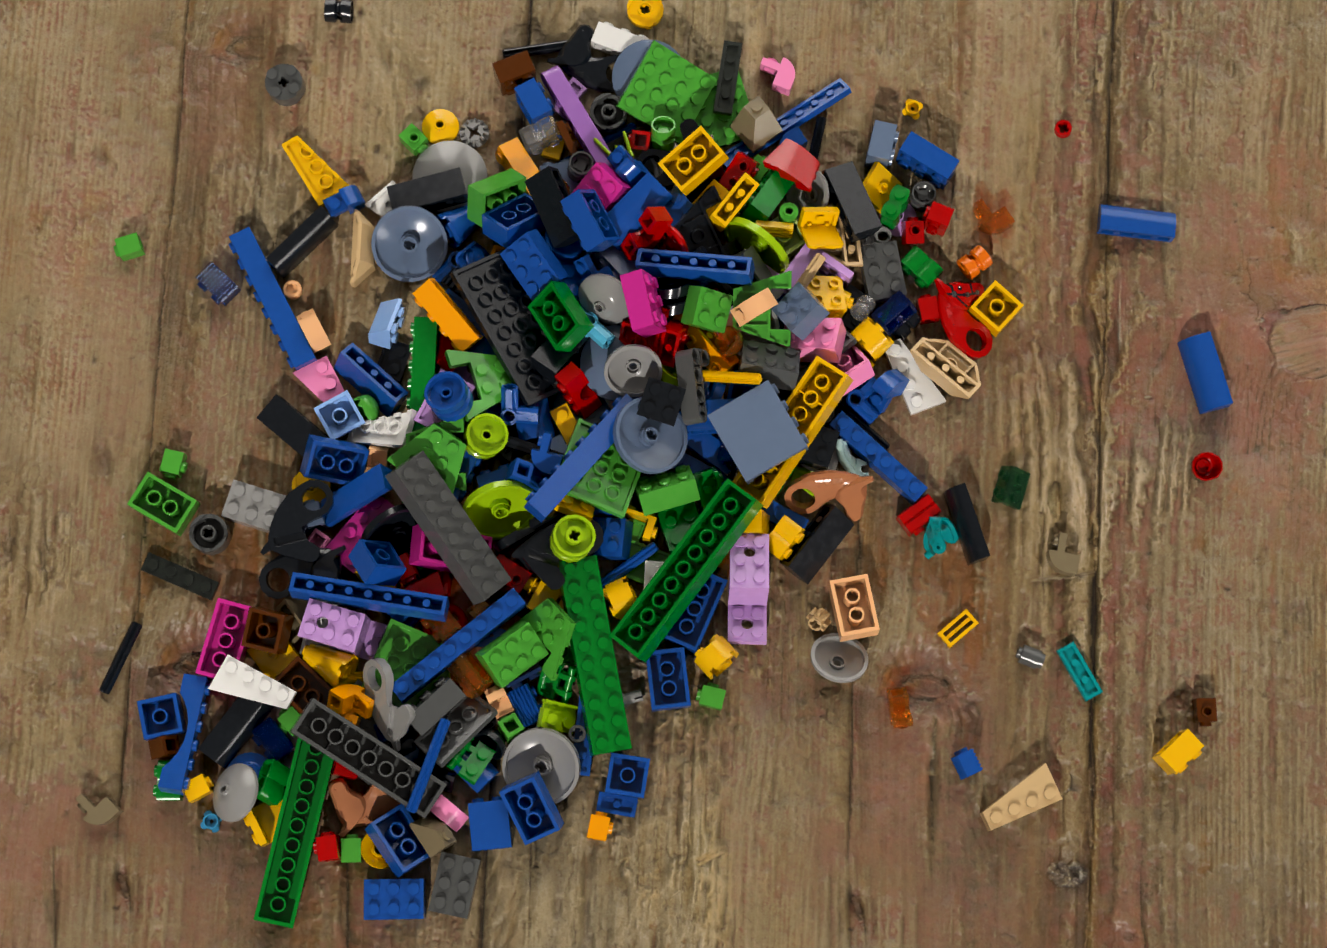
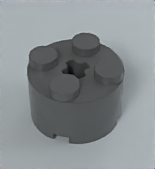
M279 64L267 71L265 87L273 101L282 106H292L297 104L302 96H304L306 90L305 82L300 72L293 65Z
M611 93L597 96L590 108V118L599 133L604 137L619 132L627 125V113L616 107L621 97Z
M214 514L199 515L192 521L189 528L190 542L200 552L212 556L223 552L232 539L228 524L221 517ZM209 531L213 534L211 538L207 534Z

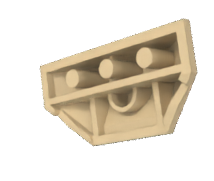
M832 202L828 207H835V206H834V204H833V202ZM838 217L836 228L844 243L843 248L822 250L845 267H863L860 240L851 243L841 219Z
M354 209L350 273V284L352 287H357L376 270L377 264L371 248L372 233L375 227L358 209Z
M922 337L910 350L921 372L949 395L970 399L981 387L977 363L948 340Z

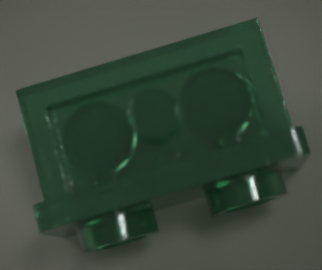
M1002 466L998 473V480L993 490L991 501L1020 510L1030 473L1015 466Z

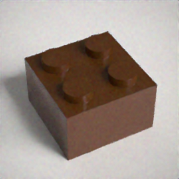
M527 50L492 63L494 77L502 96L515 94V87L532 78L537 82L536 70Z
M249 607L241 646L273 654H286L294 615L262 607Z

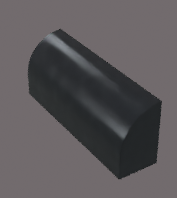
M853 161L825 169L823 175L828 183L830 198L834 206L840 210L839 217L851 243L876 233L882 227V224Z
M547 166L527 179L525 184L553 247L560 248L573 244L580 240V238L573 231L569 217L562 210L563 206L560 201L569 196L560 172L557 168Z
M460 167L387 186L392 209L400 206H418L432 212L468 202V194Z
M320 206L266 258L268 263L284 279L337 228V224Z
M584 337L571 352L556 351L547 339L531 356V362L543 377L555 383L557 380L554 376L581 355L583 347L590 337Z
M277 394L257 416V419L302 457L304 456L309 434L330 438L283 397Z
M962 483L946 490L943 495L953 524L959 534V542L967 565L987 560L990 553L966 484Z
M825 503L805 528L803 540L799 544L795 543L792 547L793 552L790 557L780 560L779 563L799 580L809 584L855 524L836 506Z
M238 697L198 749L226 769L275 706Z

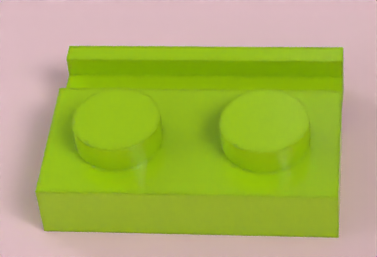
M542 699L543 703L542 707H540L537 727L550 728L568 734L570 728L575 725L577 716L575 712L578 706Z

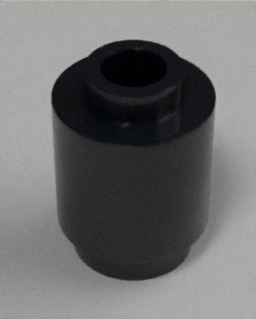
M406 733L400 739L401 749L398 753L402 756H406L416 750L414 744L416 739L412 734L408 735ZM390 742V745H388V747H390V748H392V749L394 750V748H393V746H392V744H391V742Z

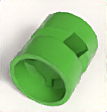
M659 116L653 119L651 123V146L653 149L670 151L675 147L676 124L672 118Z

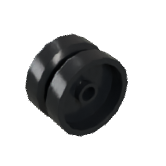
M671 278L659 280L657 292L662 299V307L670 309L669 316L683 314L689 285L693 286L692 280Z

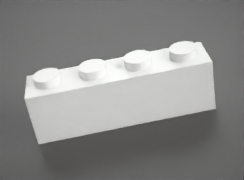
M599 21L591 39V48L610 55H620L629 45L641 40H649V38L641 34H632L630 30L625 28H616L609 22L602 23Z

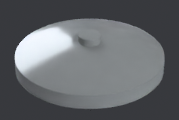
M442 141L431 145L421 153L414 165L412 180L460 167L468 194V185L488 178L483 158L474 148L459 141ZM468 202L436 210L435 212L443 213L468 205Z
M538 727L523 731L510 742L503 756L502 771L507 785L539 771L556 804L568 797L576 787L581 773V762L575 746L565 735L550 728Z

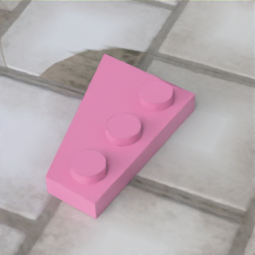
M327 355L293 372V375L323 403L345 391Z

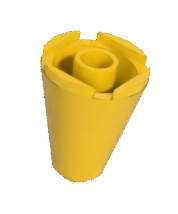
M315 643L306 645L302 651L303 660L333 688L348 684L350 681L347 679L350 673L354 675L359 659L356 655Z

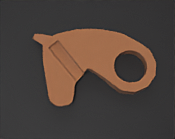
M835 470L810 472L788 483L784 493L785 504L796 513L811 514L826 502L836 499L844 507L845 516L850 521L855 522L863 516L867 484L873 482L874 478L873 476L861 477L854 473ZM798 489H808L814 494L815 498L811 502L800 503L793 498L792 494Z
M343 778L333 779L328 785L337 816L343 825L339 836L342 838L352 828L368 825L401 804L371 784L365 794L353 791Z

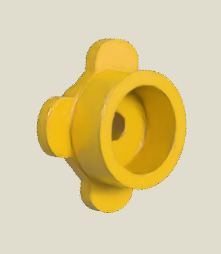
M907 99L902 114L904 116H911L916 120L920 117L919 112L923 109V104L916 100Z
M531 576L524 586V590L527 591L528 595L531 592L534 593L539 585L538 577L534 578Z

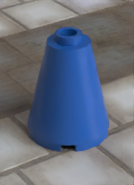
M467 205L436 215L445 229L448 240L451 242L448 245L452 248L460 246L479 227L467 219Z

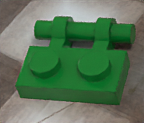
M548 656L544 659L543 665L548 659ZM565 663L559 665L557 671L559 675L556 681H551L541 670L536 693L551 700H554L558 694L561 696L560 702L567 704L572 696L573 682L576 681L577 677L575 674L576 667L569 666L568 672L563 670ZM561 679L565 680L564 687L559 686Z
M472 739L449 761L447 767L454 770L456 765L459 766L461 770L458 775L475 785L496 751L480 741L474 747L471 744ZM466 751L471 754L467 761L462 759Z

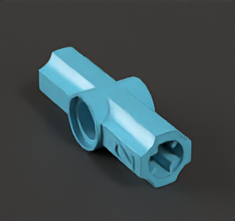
M582 307L594 325L585 337H590L602 349H607L615 340V336L598 321V316L595 313L587 312Z

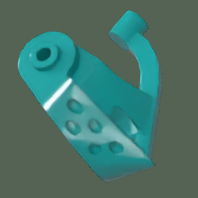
M929 517L930 520L923 538L926 550L924 556L927 559L933 557L935 553H944L946 550L945 541L954 544L959 540L956 527L946 517Z

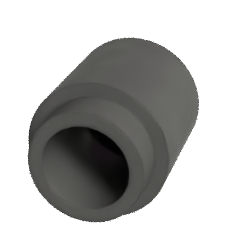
M1024 644L1023 647L1019 646L1015 657L1018 658L1017 662L1033 669H1041L1046 654H1043L1041 650Z

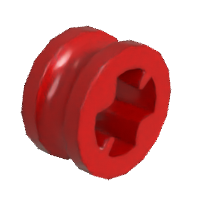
M1067 120L1058 121L1054 129L1055 134L1059 138L1068 137L1071 133L1072 125ZM1065 125L1067 132H1060L1059 126Z

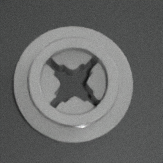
M476 118L467 119L464 124H461L459 131L460 139L472 148L480 147L489 138V128L483 120ZM478 127L477 132L479 135H473L471 137V132L469 131V129L475 130V128L477 129Z

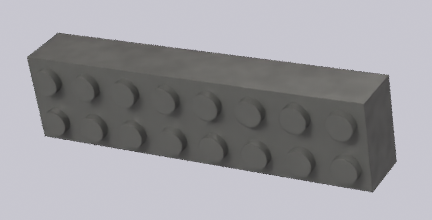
M424 451L413 455L385 476L473 605L484 602L512 580Z
M311 698L289 732L407 807L421 767L324 704ZM431 774L416 814L426 818L447 784Z

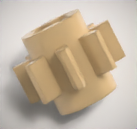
M814 607L806 616L809 619V627L814 631L821 630L824 632L832 622L829 620L830 613L823 608L817 610Z

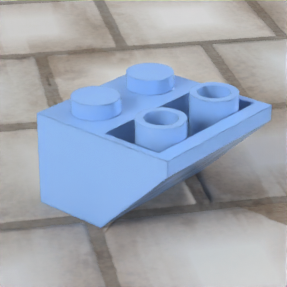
M397 298L380 303L368 333L370 344L391 349L393 343L396 344L399 336L397 331L399 327H403L405 321L403 316L405 307H402V299Z

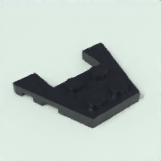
M715 186L709 187L673 227L684 237L689 252L694 253L698 247L704 246L709 254L733 256L744 250L740 238L737 237L722 245L706 212V209L722 201Z

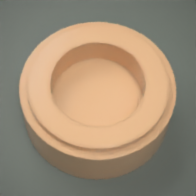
M289 280L284 284L283 293L286 298L296 300L302 295V286L298 281Z

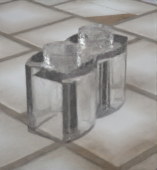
M552 115L518 131L529 155L540 154L544 148L557 146L563 140Z

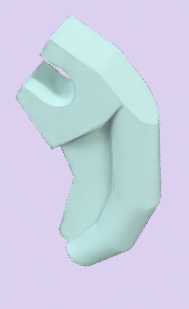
M841 438L838 439L836 453L840 464L846 472L854 473L861 477L869 476L868 472L864 473L861 471V466L867 465V462L852 456L846 441H843Z

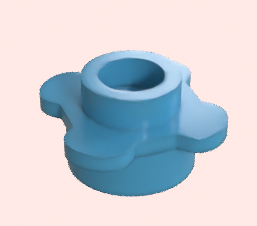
M207 810L204 813L203 822H201L200 826L202 829H210L216 833L220 829L219 824L222 819L217 814Z

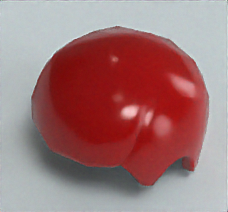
M1211 452L1200 453L1191 462L1192 473L1202 481L1218 478L1223 470V462L1220 457Z

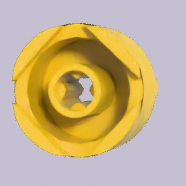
M870 317L864 319L850 333L856 338V345L874 362L894 344V341L888 335H884V329Z
M627 576L608 583L603 588L605 599H608L612 604L609 608L613 617L620 620L637 599L632 585L629 586L627 582L629 581Z
M718 634L709 640L710 644L705 648L701 647L694 654L696 656L694 663L710 680L713 679V675L717 677L733 663L731 658L733 656L737 658L739 655L737 650L723 636Z

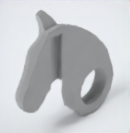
M383 658L370 659L365 663L363 669L365 695L374 700L372 716L384 737L391 742L394 750L398 752L401 749L400 739L406 735L410 724L415 719V710L410 704H404L400 707L392 704L394 676L391 667ZM376 668L378 669L381 675V687L378 685L375 678Z

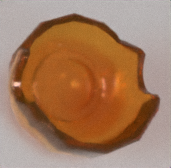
M726 326L725 333H718L715 339V344L719 348L717 351L725 357L737 354L743 346L741 332L733 326Z

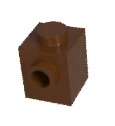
M1196 698L1192 700L1193 723H1199L1200 727H1209L1211 723L1217 722L1216 698Z
M178 734L160 736L148 741L151 760L175 756L180 749Z

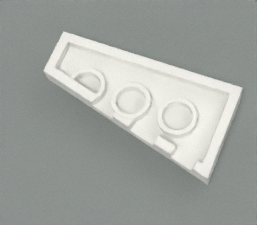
M901 338L894 340V344L885 352L891 370L897 369L910 380L902 393L910 416L945 403L946 399L932 380L921 372Z
M230 655L226 656L208 688L209 690L287 710L297 694L291 688Z

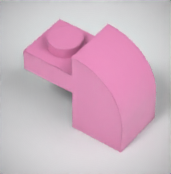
M763 57L760 70L775 76L772 90L789 96L795 79L794 66L784 57L781 64L773 58Z
M440 794L430 810L456 833L469 818L442 794Z

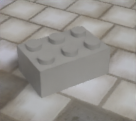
M233 479L221 516L225 520L269 533L273 517L286 495Z

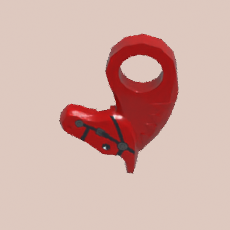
M936 278L934 281L938 289V311L948 339L972 360L986 356L992 349L993 338L987 327L967 312L972 302L976 301L985 292L983 285L978 282H952L944 284L942 280ZM972 330L979 334L982 340L980 351L972 350L966 342L968 331Z

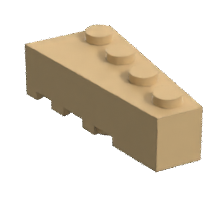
M1047 764L1040 765L980 813L987 831L994 830L1062 800Z

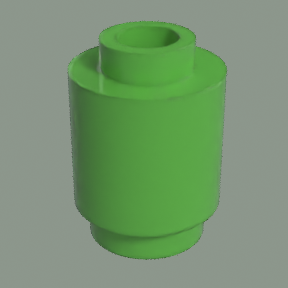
M790 202L784 203L779 210V221L790 223L797 221V206Z

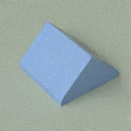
M348 390L313 408L331 439H338L365 424Z

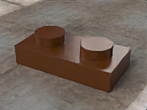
M563 120L556 122V125L572 156L573 153L580 150V146L577 140H572L570 136L572 129L569 123H564Z

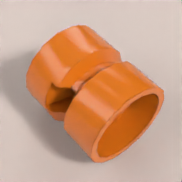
M980 245L970 250L969 255L965 254L957 260L959 269L969 280L978 276L980 270L985 271L993 264L989 254Z

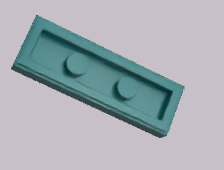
M1074 641L1056 651L1085 702L1103 692Z

